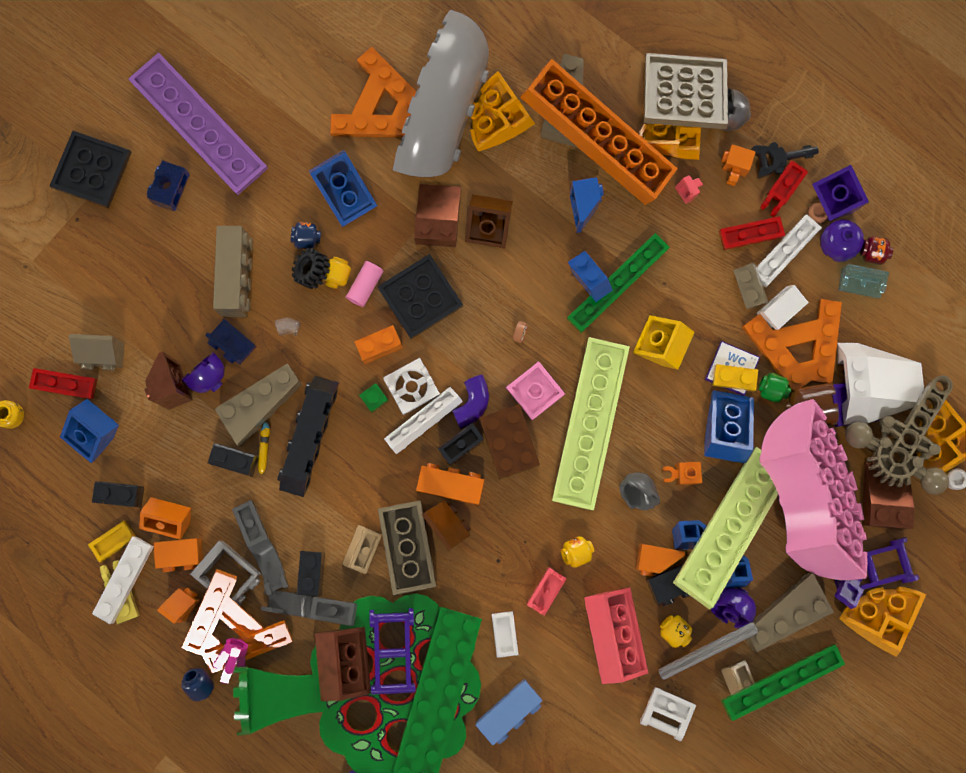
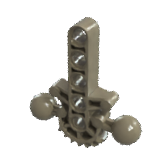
M940 375L927 384L904 424L891 416L881 419L879 422L882 433L881 439L875 438L871 428L863 422H853L846 428L845 438L850 446L855 448L867 447L873 451L872 457H868L866 461L873 463L868 468L869 470H876L873 474L874 477L881 475V483L886 482L888 479V486L896 484L897 487H902L903 483L907 486L911 484L910 477L913 475L920 479L922 488L932 495H939L948 488L949 478L942 469H926L923 467L924 460H928L931 456L939 454L941 451L938 444L933 443L924 435L953 388V383L949 377ZM936 382H940L943 385V391L937 389ZM926 399L932 402V409L926 407ZM915 417H918L919 419H921V421H922V426H921V427H918V426L915 424V422H914ZM888 434L894 439L893 442L887 438ZM904 435H908L911 438V445H907L904 442ZM915 451L921 453L920 457L912 455ZM893 453H897L900 456V463H896L893 460Z

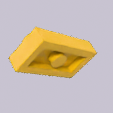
M716 364L713 386L756 391L758 370Z

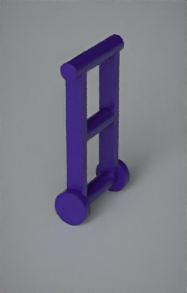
M907 537L889 541L890 546L867 551V572L870 582L859 585L860 588L864 590L901 580L902 583H908L920 579L919 575L913 574L904 543L908 541ZM896 549L904 573L879 580L872 555ZM834 579L836 589H838L841 580Z
M408 608V613L374 614V610H369V627H374L375 685L371 686V695L415 692V683H411L409 626H414L413 608ZM404 622L405 648L379 649V623ZM405 657L406 684L380 685L379 658Z

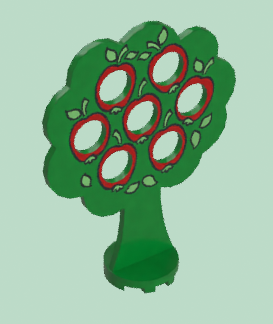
M416 593L404 595L394 601V603L378 596H366L353 602L358 604L354 626L340 624L339 630L365 627L367 652H369L373 660L372 669L369 673L370 690L371 686L375 685L374 627H369V610H374V614L408 613V608H413L414 626H409L410 673L412 682L415 683L416 691L422 671V665L418 658L419 651L424 644L431 640L440 607L428 596ZM379 623V633L382 625L385 623ZM379 638V649H387L382 645ZM316 646L312 651L310 661L313 674H277L250 668L249 666L234 668V673H239V683L233 688V698L239 697V705L234 711L235 721L241 720V729H238L237 736L251 735L264 727L289 718L322 712L319 730L324 744L334 753L344 755L354 772L392 773L398 751L393 750L388 745L386 739L387 732L394 723L399 721L407 722L415 692H411L407 698L400 701L392 700L386 694H367L341 701H321ZM405 657L379 658L380 685H383L389 673L396 670L406 672ZM472 662L469 664L443 758H449L457 754L463 747L466 740V727L461 717L474 708L480 696V677ZM358 700H367L376 708V720L366 730H356L347 722V710L352 703Z

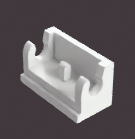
M795 285L786 286L761 308L757 315L761 314L771 328L774 327L778 330L809 302Z

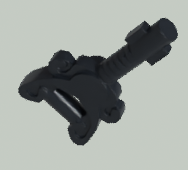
M772 142L769 147L755 145L751 148L752 151H756L755 156H758L760 170L757 174L758 179L770 175L773 171L777 175L782 174L784 167L787 165V160L802 157L810 159L819 153L818 147H811V145L803 146L800 150L785 152L782 147L778 148L776 142ZM766 154L771 158V166L768 165Z

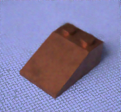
M420 184L414 232L415 244L456 247L461 187Z
M865 462L864 520H862V526L903 530L913 529L914 502L911 484L906 486L903 483L902 487H897L896 484L888 486V479L886 482L881 483V475L874 477L873 474L876 470H869L868 468L873 463Z

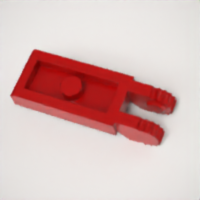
M791 160L759 208L764 210L769 205L772 198L779 203L770 214L772 217H775L809 171Z

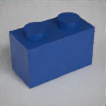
M583 251L568 262L574 277L595 302L613 291L607 276L586 251Z

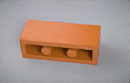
M427 463V467H421L417 492L479 505L484 485V479H481L480 474L469 472L468 476L462 475L460 470L448 468L447 471L439 469V465Z

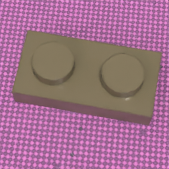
M755 263L733 270L746 309H752L768 302Z

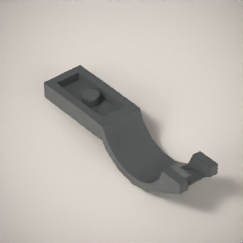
M250 500L233 508L232 511L247 547L255 557L261 570L267 595H273V591L281 587H289L281 560L267 535L254 502Z
M275 590L273 595L269 596L268 606H262L261 611L354 626L358 604Z

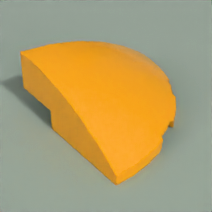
M499 71L481 88L482 94L478 102L473 104L475 109L471 117L473 121L470 132L475 147L478 151H482L516 137L535 124Z
M644 123L639 135L659 153L670 157L699 160L701 127Z
M945 400L924 435L933 443L938 444L941 451L939 454L931 456L928 460H924L923 467L926 469L939 468L946 473L966 460V423ZM931 403L927 408L932 409L933 404ZM916 452L917 457H920L921 453Z
M898 587L896 589L875 588L861 596L856 608L850 609L847 606L839 619L870 643L897 657L914 624L926 594L905 587Z

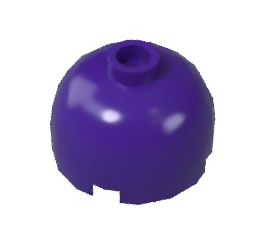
M838 220L831 223L824 229L820 237V246L823 253L836 262H846L853 259L861 251L864 244V234L861 228L850 220Z
M213 352L197 364L191 371L192 373H188L182 381L187 387L197 393H205L209 390L215 392L223 384L221 379L225 373L224 365Z
M727 588L722 591L711 611L722 622L727 624L729 620L735 623V628L739 629L753 622L756 615V605L745 589Z

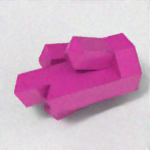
M236 638L226 639L223 649L213 663L216 669H221L224 665L220 682H229L236 662L237 667H245V654L248 644Z

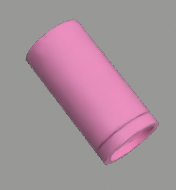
M365 261L346 295V299L360 307H364L383 270L377 265Z

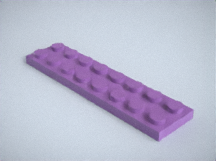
M157 53L129 78V81L237 195L268 169L263 161L160 53Z

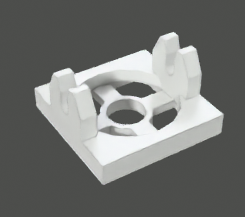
M420 358L383 378L403 415L440 395ZM408 371H416L422 374L423 377L418 380L410 378ZM402 375L405 383L403 388L396 391V382ZM409 381H414L418 385L417 390L413 393L406 390V384ZM427 382V391L424 397L421 398L419 394L420 386ZM407 393L408 395H413L416 401L407 402L400 397Z

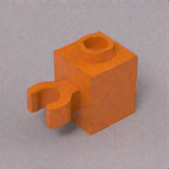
M733 144L728 151H724L721 162L724 163L722 170L730 172L727 181L728 185L735 186L739 175L746 177L751 169L756 151Z
M701 462L675 464V469L670 466L662 468V471H669L671 473L669 479H663L664 483H670L675 479L677 486L698 485L702 483Z

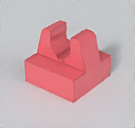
M688 175L675 186V189L684 203L687 204L700 193L698 188L703 186L699 178L692 180L690 175Z

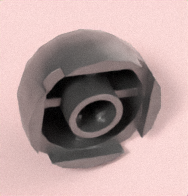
M728 88V125L726 129L720 130L734 131L749 121L751 117L750 103L743 93Z

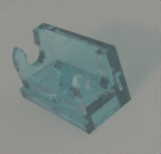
M847 264L842 268L838 290L881 298V294L885 293L889 272Z

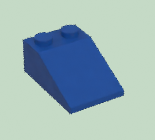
M344 150L309 170L310 175L342 227L377 207V204Z
M713 390L705 433L704 456L745 464L753 452L754 398Z

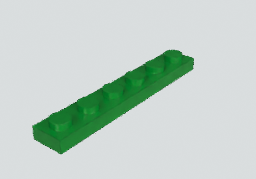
M655 233L608 278L613 291L597 302L589 296L567 317V320L580 333L585 331L670 247Z
M832 644L722 699L721 702L730 721H735L844 666L845 663L836 644Z

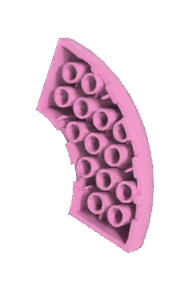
M815 400L801 402L787 409L772 423L764 437L759 457L760 464L765 468L780 497V505L783 507L787 531L786 553L802 568L818 576L836 580L867 578V552H863L862 540H866V533L860 523V520H864L861 503L857 504L854 491L858 489L853 472H848L844 462L848 458L842 444L837 445L836 432L834 428L827 426L824 421L827 417Z

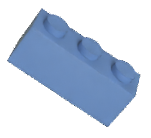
M523 679L478 719L475 725L492 745L496 742L501 744L509 736L507 732L513 727L515 730L518 729L525 722L523 718L528 713L533 715L541 708L542 698Z

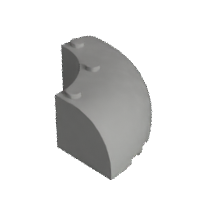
M450 10L443 20L442 25H445V27L438 29L435 41L432 42L427 54L430 61L427 62L425 67H422L417 81V86L420 88L417 89L415 97L412 96L407 113H410L411 116L407 117L405 125H403L402 133H405L402 138L401 144L398 145L393 171L418 177L439 176L448 172L455 161L458 162L461 150H459V145L468 116L472 117L475 109L473 103L482 83H486L489 71L486 70L489 49L487 40L480 27L469 17Z

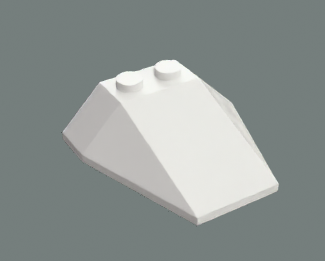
M837 343L838 364H844L847 400L842 403L844 424H851L853 422L868 424L914 407L924 391L921 363L859 343Z

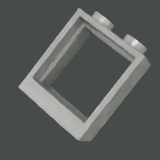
M218 541L190 575L208 589L211 580L205 575L226 552L252 574L232 598L237 604L241 605L246 599L245 593L249 589L253 590L261 581L259 577L262 573L224 541Z

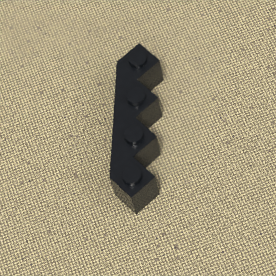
M314 376L312 382L307 383L304 392L306 397L302 410L298 412L295 421L297 426L292 440H289L287 445V458L283 469L281 468L277 480L280 481V491L304 497L311 482L313 466L319 456L321 439L328 427L330 411L337 399L339 382Z

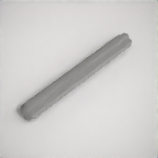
M749 623L661 667L658 672L661 678L665 680L757 634L758 629L754 623Z

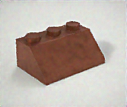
M164 352L158 353L145 380L147 388L144 390L148 400H152V402L167 409H172L193 400L188 387L182 381L184 375L180 363Z
M365 627L315 633L321 701H341L371 694Z

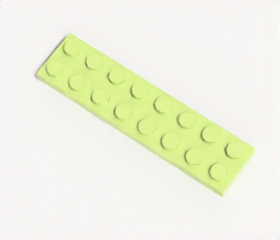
M591 337L588 338L552 497L553 502L594 511L630 346Z
M758 447L753 449L749 459L741 468L673 582L708 609L714 607L778 495L772 479L760 464L759 457L762 450Z

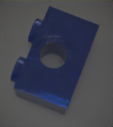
M162 160L160 166L158 165L155 169L153 184H150L147 189V199L152 204L176 211L190 174L184 167ZM166 182H171L168 188L163 189V185Z

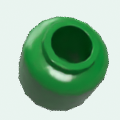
M769 373L767 376L764 375L762 377L758 391H760L762 398L779 403L782 399L787 400L791 388L788 387L789 381L787 378L775 373Z

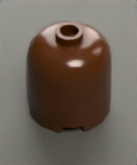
M832 383L795 389L790 395L789 403L785 404L787 410L796 404L814 399L827 418L824 421L827 425H836V422L839 421L838 403L833 404L832 395L836 394Z

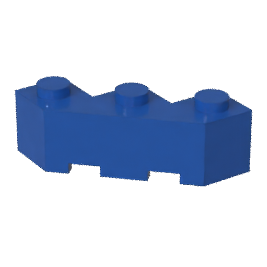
M700 520L679 521L672 529L675 550L694 549L706 529V525ZM744 555L724 589L745 588L753 581L749 559Z

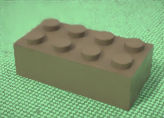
M217 226L213 309L222 317H247V311L251 310L248 291H251L252 282L249 279V271H252V259L249 258L250 251L253 250V239L250 238L249 233L245 231L243 226Z
M421 501L378 509L393 595L437 586L425 518L422 516L424 512Z

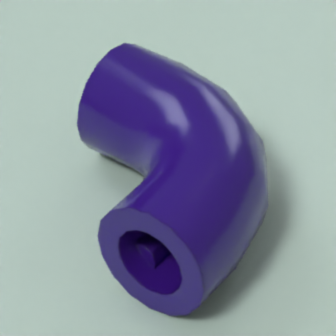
M483 375L475 376L464 382L468 392V401L463 406L452 410L460 429L479 420V417H482L487 409L489 391Z

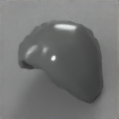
M645 473L627 474L625 479L619 484L621 497L631 509L637 508L647 511L660 504V496L655 483Z

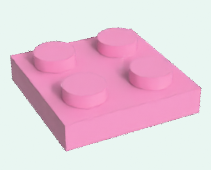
M537 362L506 387L532 421L565 395L540 362Z

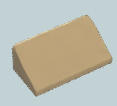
M358 525L343 565L366 574L382 534Z
M746 660L721 670L731 695L755 683Z

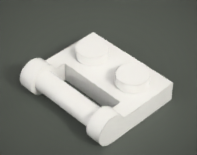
M654 687L641 717L640 724L644 726L650 725L674 736V739L682 741L696 705ZM653 711L680 722L679 727L676 728L651 717Z

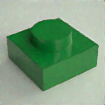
M376 383L359 395L371 413L389 401Z

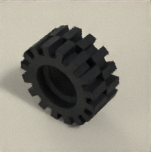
M312 248L301 251V256L297 255L296 257L298 259L297 262H293L295 265L291 270L294 272L292 273L293 280L309 289H316L318 284H323V279H327L325 275L326 273L329 274L330 271L327 269L330 267V263H328L329 258Z

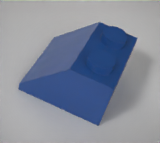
M597 177L572 181L569 195L577 233L584 229L596 212L599 202L602 201L601 196L604 195L603 186L598 184Z
M86 399L69 410L60 438L86 460L93 463L114 439L119 425Z

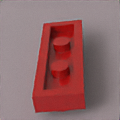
M778 216L722 228L719 230L723 250L725 251L784 238L785 232L781 217Z
M33 368L29 389L93 400L97 379Z

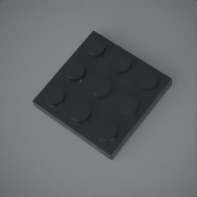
M72 130L49 186L60 192L109 208L132 152Z
M430 254L377 286L410 339L415 338L463 307L462 302Z

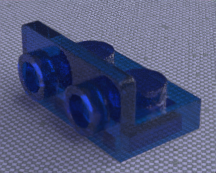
M225 319L221 321L211 334L207 332L205 335L210 339L207 343L216 351L219 348L225 352L223 357L231 364L237 362L241 365L257 347Z

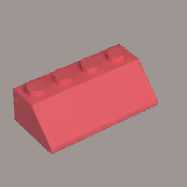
M631 588L584 597L602 684L622 683L648 674Z

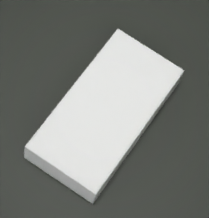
M513 611L492 614L497 658L519 655Z

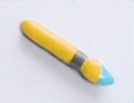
M264 422L260 432L261 439L258 458V471L260 474L265 472L267 464L268 437L270 435V427L267 422Z

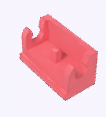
M548 567L526 605L545 616L566 578Z

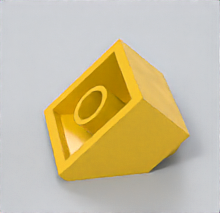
M649 315L633 353L661 366L678 370L695 332L681 321Z

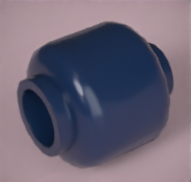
M297 222L291 228L290 243H293L294 247L298 249H314L316 243L320 244L321 231H317V226L314 223Z
M196 668L184 674L181 687L189 699L192 701H202L207 699L212 693L214 682L204 669Z

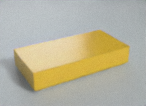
M124 520L89 543L88 546L98 562H103L127 546L131 538L136 535L127 521Z

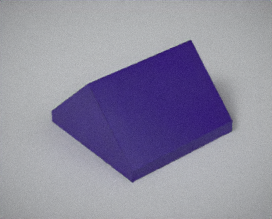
M852 165L812 184L829 221L850 215L869 203Z

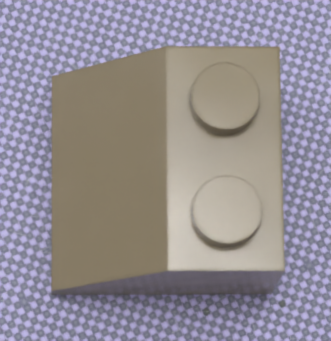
M69 334L74 363L80 365L81 369L94 370V367H102V370L115 371V368L123 367L125 343L113 336Z

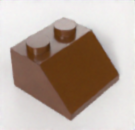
M472 194L465 242L505 248L513 201Z

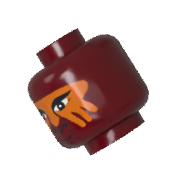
M870 236L867 240H864L860 256H863L865 262L883 265L887 259L892 258L894 248L891 247L888 239Z

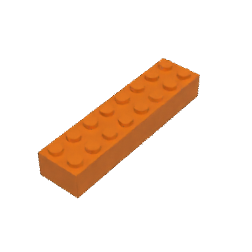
M553 59L543 67L520 97L644 205L658 197L678 169Z

